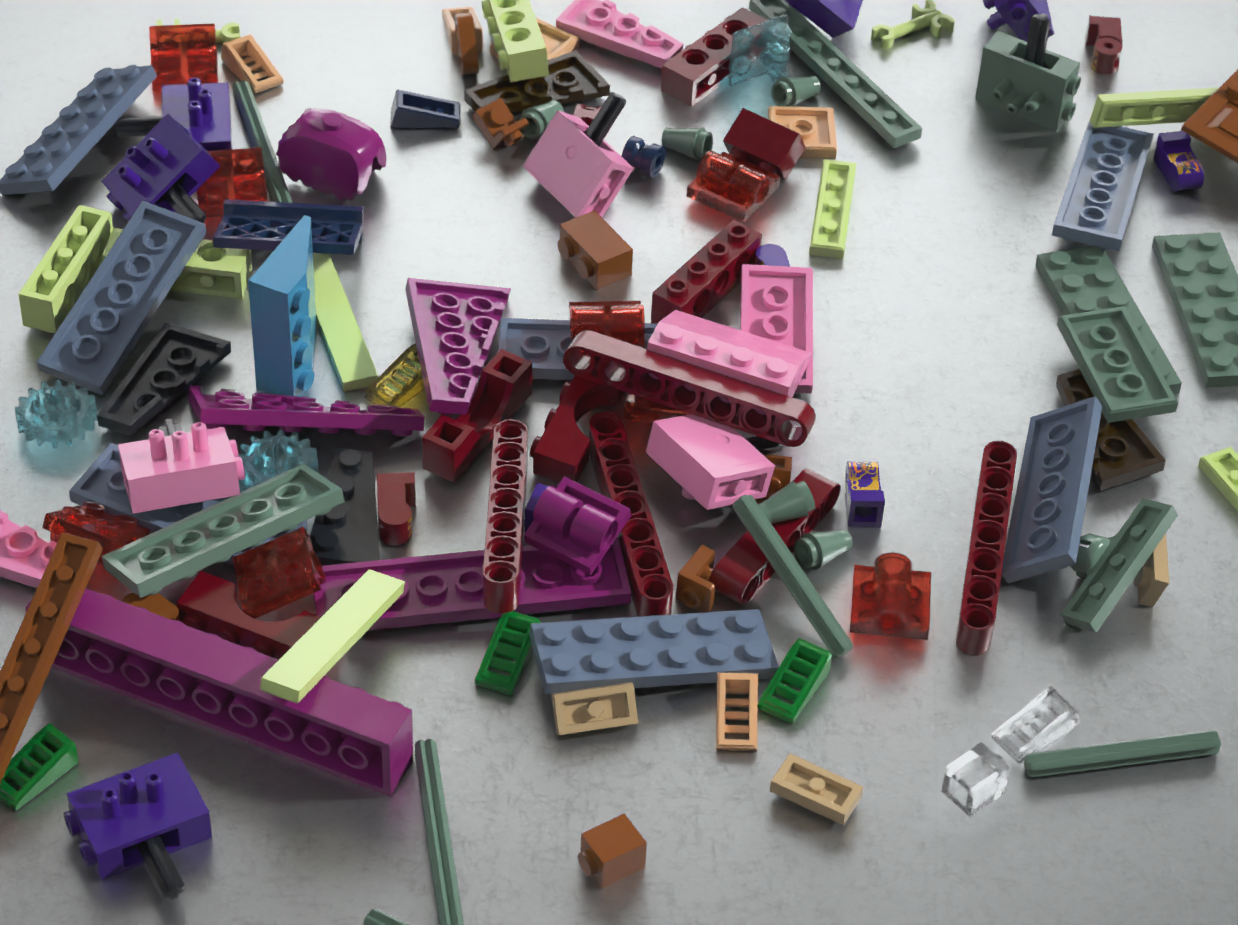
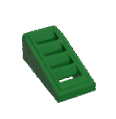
M514 611L502 614L476 675L475 685L513 695L534 653L529 631L531 623H541L538 618ZM505 642L520 646L521 648L505 644ZM498 656L514 660L515 662L499 658ZM492 668H494V669H498V670H501V671H504V672H508V673H510V676H505V675H502V674H499V673H495V672H492L491 670H492Z
M798 638L760 698L757 708L793 725L830 673L832 654L819 646ZM794 671L799 672V673H801V674L807 676L808 678L803 677V676H801V675L795 673ZM785 683L788 684V685H790V686H792V687H794V688H797V689H799V690H801V691L799 692V691H797V690H795V689H793V688H790V687L786 686ZM777 695H780L790 701H793L794 703L793 705H790L775 697Z
M48 723L10 760L0 783V800L15 812L79 763L75 743L52 724ZM40 759L45 762L43 766L38 763ZM27 770L33 776L28 778L23 772ZM15 781L22 788L17 791L9 783Z

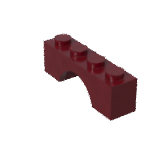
M500 349L483 368L467 414H461L455 420L442 414L422 436L423 469L455 483L493 439L495 425L501 421L510 420L532 394V362Z
M614 361L618 367L624 368L622 364ZM574 375L571 383L566 382L560 393L558 408L556 410L552 408L548 413L542 437L536 436L532 443L529 455L533 458V474L558 483L561 482L564 476L578 482L589 462L590 438L579 429L576 423L584 414L593 409L605 406H618L625 392Z
M203 571L199 572L176 602L179 620L186 626L208 634H215L226 641L243 647L253 648L261 654L278 660L321 618V616L306 610L292 618L281 621H262L245 614L237 605L235 583Z

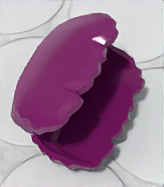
M322 108L305 109L296 122L290 125L287 131L282 134V138L278 141V150L276 152L282 173L287 175L292 181L298 182L300 180L304 186L311 187L314 191L322 192L324 195L334 194L342 202L352 201L356 196L361 195L368 184L371 173L375 169L381 170L382 167L386 168L387 162L383 140L373 128L344 113Z

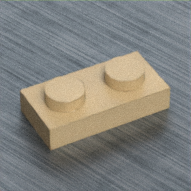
M1166 534L1134 578V585L1138 588V604L1153 608L1169 585Z
M632 682L551 694L556 734L558 735L638 724L635 692Z
M790 753L772 778L770 792L844 825L862 798L863 786Z

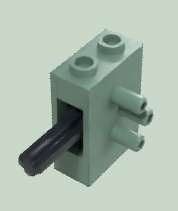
M1044 13L1040 15L1034 14L1031 17L1027 42L997 31L983 47L975 99L1004 110L1011 115H1017L1057 131L1065 121L1069 122L1075 113L1076 103L1073 100L1081 84V77L1078 76L1080 62L1046 50L1051 21Z

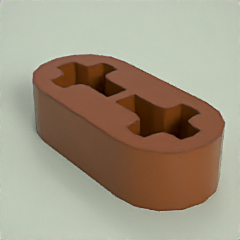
M472 13L455 14L454 28L461 75L478 74V54Z

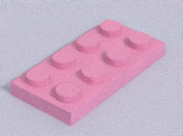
M742 264L740 330L812 353L795 393L811 394L813 388V268Z

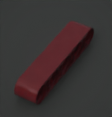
M808 468L802 470L793 481L796 484L801 481L807 484L814 498L815 509L809 511L807 517L772 523V526L791 554L794 552L795 542L804 533H811L832 510L841 491L840 484ZM747 530L716 564L709 582L715 585V591L741 605H746L776 571Z

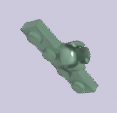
M1142 498L1114 537L1106 538L1090 533L1080 537L1079 543L1089 545V547L1079 546L1076 564L1070 566L1073 571H1076L1077 577L1084 578L1085 580L1060 614L1066 624L1095 633L1099 630L1178 517L1172 505Z

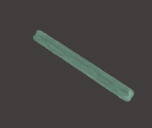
M245 80L240 83L234 82L232 93L271 202L292 203L250 84Z
M430 738L425 741L418 740L414 745L439 925H464L437 745Z

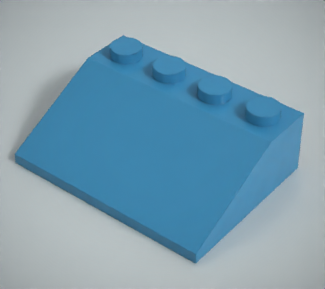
M305 215L248 280L256 389L265 393L301 396L304 391L306 392L311 388L315 374L313 368L317 323L311 217Z

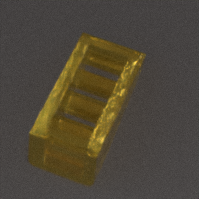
M416 343L408 347L364 391V398L373 404L401 407L425 390ZM385 390H388V391H390L391 393H393L394 396L391 397V396H389L388 394H386L384 391H385Z

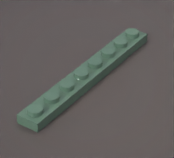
M749 0V10L773 22L772 32L893 148L921 138L922 127L799 11L791 7L785 0Z

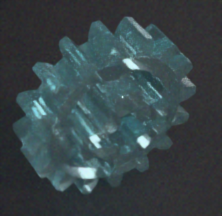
M56 380L54 386H48L47 383L41 382L40 390L27 389L29 397H19V406L15 407L19 433L25 434L27 442L36 438L38 447H42L46 442H51L53 449H57L59 442H65L66 445L72 446L73 438L86 439L85 431H94V421H98L94 395H88V389L85 386L76 390L74 381H71L67 386H62L60 380Z
M282 430L278 431L277 436H271L268 431H264V438L259 439L252 436L250 437L251 446L245 444L240 446L241 454L238 457L242 458L245 479L238 481H244L245 490L303 463L318 473L316 448H310V440L308 438L299 441L297 432L287 437Z

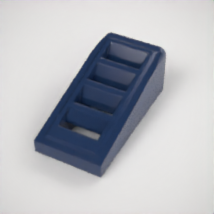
M396 89L390 111V127H459V102Z

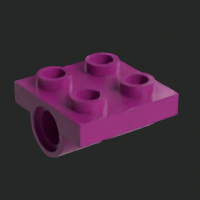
M564 476L556 488L549 486L541 494L534 509V521L525 532L524 540L525 543L592 575L631 517L630 508Z

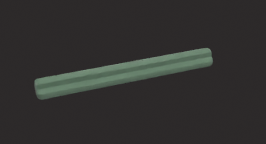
M741 496L733 503L734 511L833 657L837 658L846 655L852 650L853 643L753 496Z
M1209 730L1028 753L1025 755L1024 768L1027 776L1033 778L1219 753L1221 740L1217 731Z

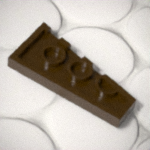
M573 51L548 60L549 76L510 82L509 76L505 75L464 90V101L476 111L502 98L510 112L514 113L548 103L551 100L565 104L609 96L610 84L577 51Z
M1080 369L1058 375L1056 387L1064 406L1094 397ZM1101 412L1092 465V473L1100 491L1164 470L1166 460L1133 419L1108 423Z

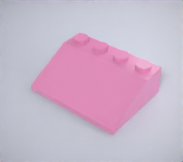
M674 310L659 321L647 345L648 350L789 397H793L812 354L678 310ZM649 373L652 378L659 380L656 375ZM684 385L687 390L695 392L692 387ZM719 397L721 401L730 404L726 398ZM754 408L760 415H766L762 410Z

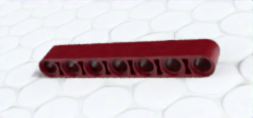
M586 330L577 334L563 355L565 368L576 376L785 446L797 447L803 444L816 420L814 409L804 401L594 331ZM579 350L585 351L589 357L584 356ZM614 361L622 364L624 368L618 367ZM649 373L656 375L659 380L652 378ZM684 385L692 387L695 392L687 390ZM719 397L726 398L730 404L721 401ZM754 408L762 410L766 415H760ZM789 420L798 422L801 427L792 425Z
M596 413L589 421V455L601 494L630 508L631 517L617 537H619L636 614L638 617L671 615L673 583L623 422L615 413Z
M513 419L501 421L494 428L483 563L484 606L489 611L499 614L514 611L518 607L520 597L528 466V429L523 422Z
M992 441L985 446L978 480L955 639L958 649L971 656H979L989 650L996 619L1017 460V450L1013 445L1005 441Z

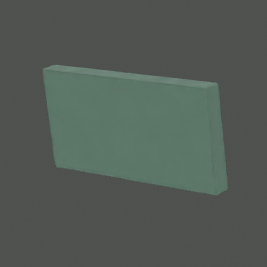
M1125 306L1058 317L1057 326L1093 396L1102 405V413L1108 423L1176 412L1178 401Z

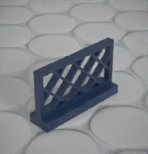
M225 199L223 203L224 215L213 236L214 248L274 251L305 215L311 217L313 253L354 255L357 245L363 242L364 207Z

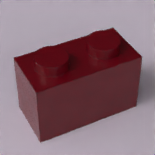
M742 108L723 139L731 160L743 166L748 163L756 167L762 175L768 178L776 176L785 181L806 148L800 133L745 108Z

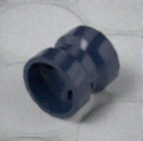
M631 136L623 148L621 157L634 168L633 170L637 168L641 170L643 175L655 178L663 166L666 150L663 146L655 143L648 145L643 139Z

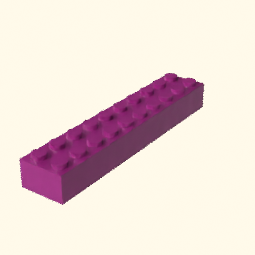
M89 589L84 591L51 667L389 797H392L413 763L412 709L404 707L396 701H388L369 694L361 688L350 687L334 681L325 675L299 703L260 690L261 679L279 661L278 659L261 654L253 648L243 647L226 641L215 634H208L191 628L180 621L156 615L145 608L121 602L110 595L100 594ZM30 601L29 604L25 607V611H26V612H27V610H28V607H29L31 601Z

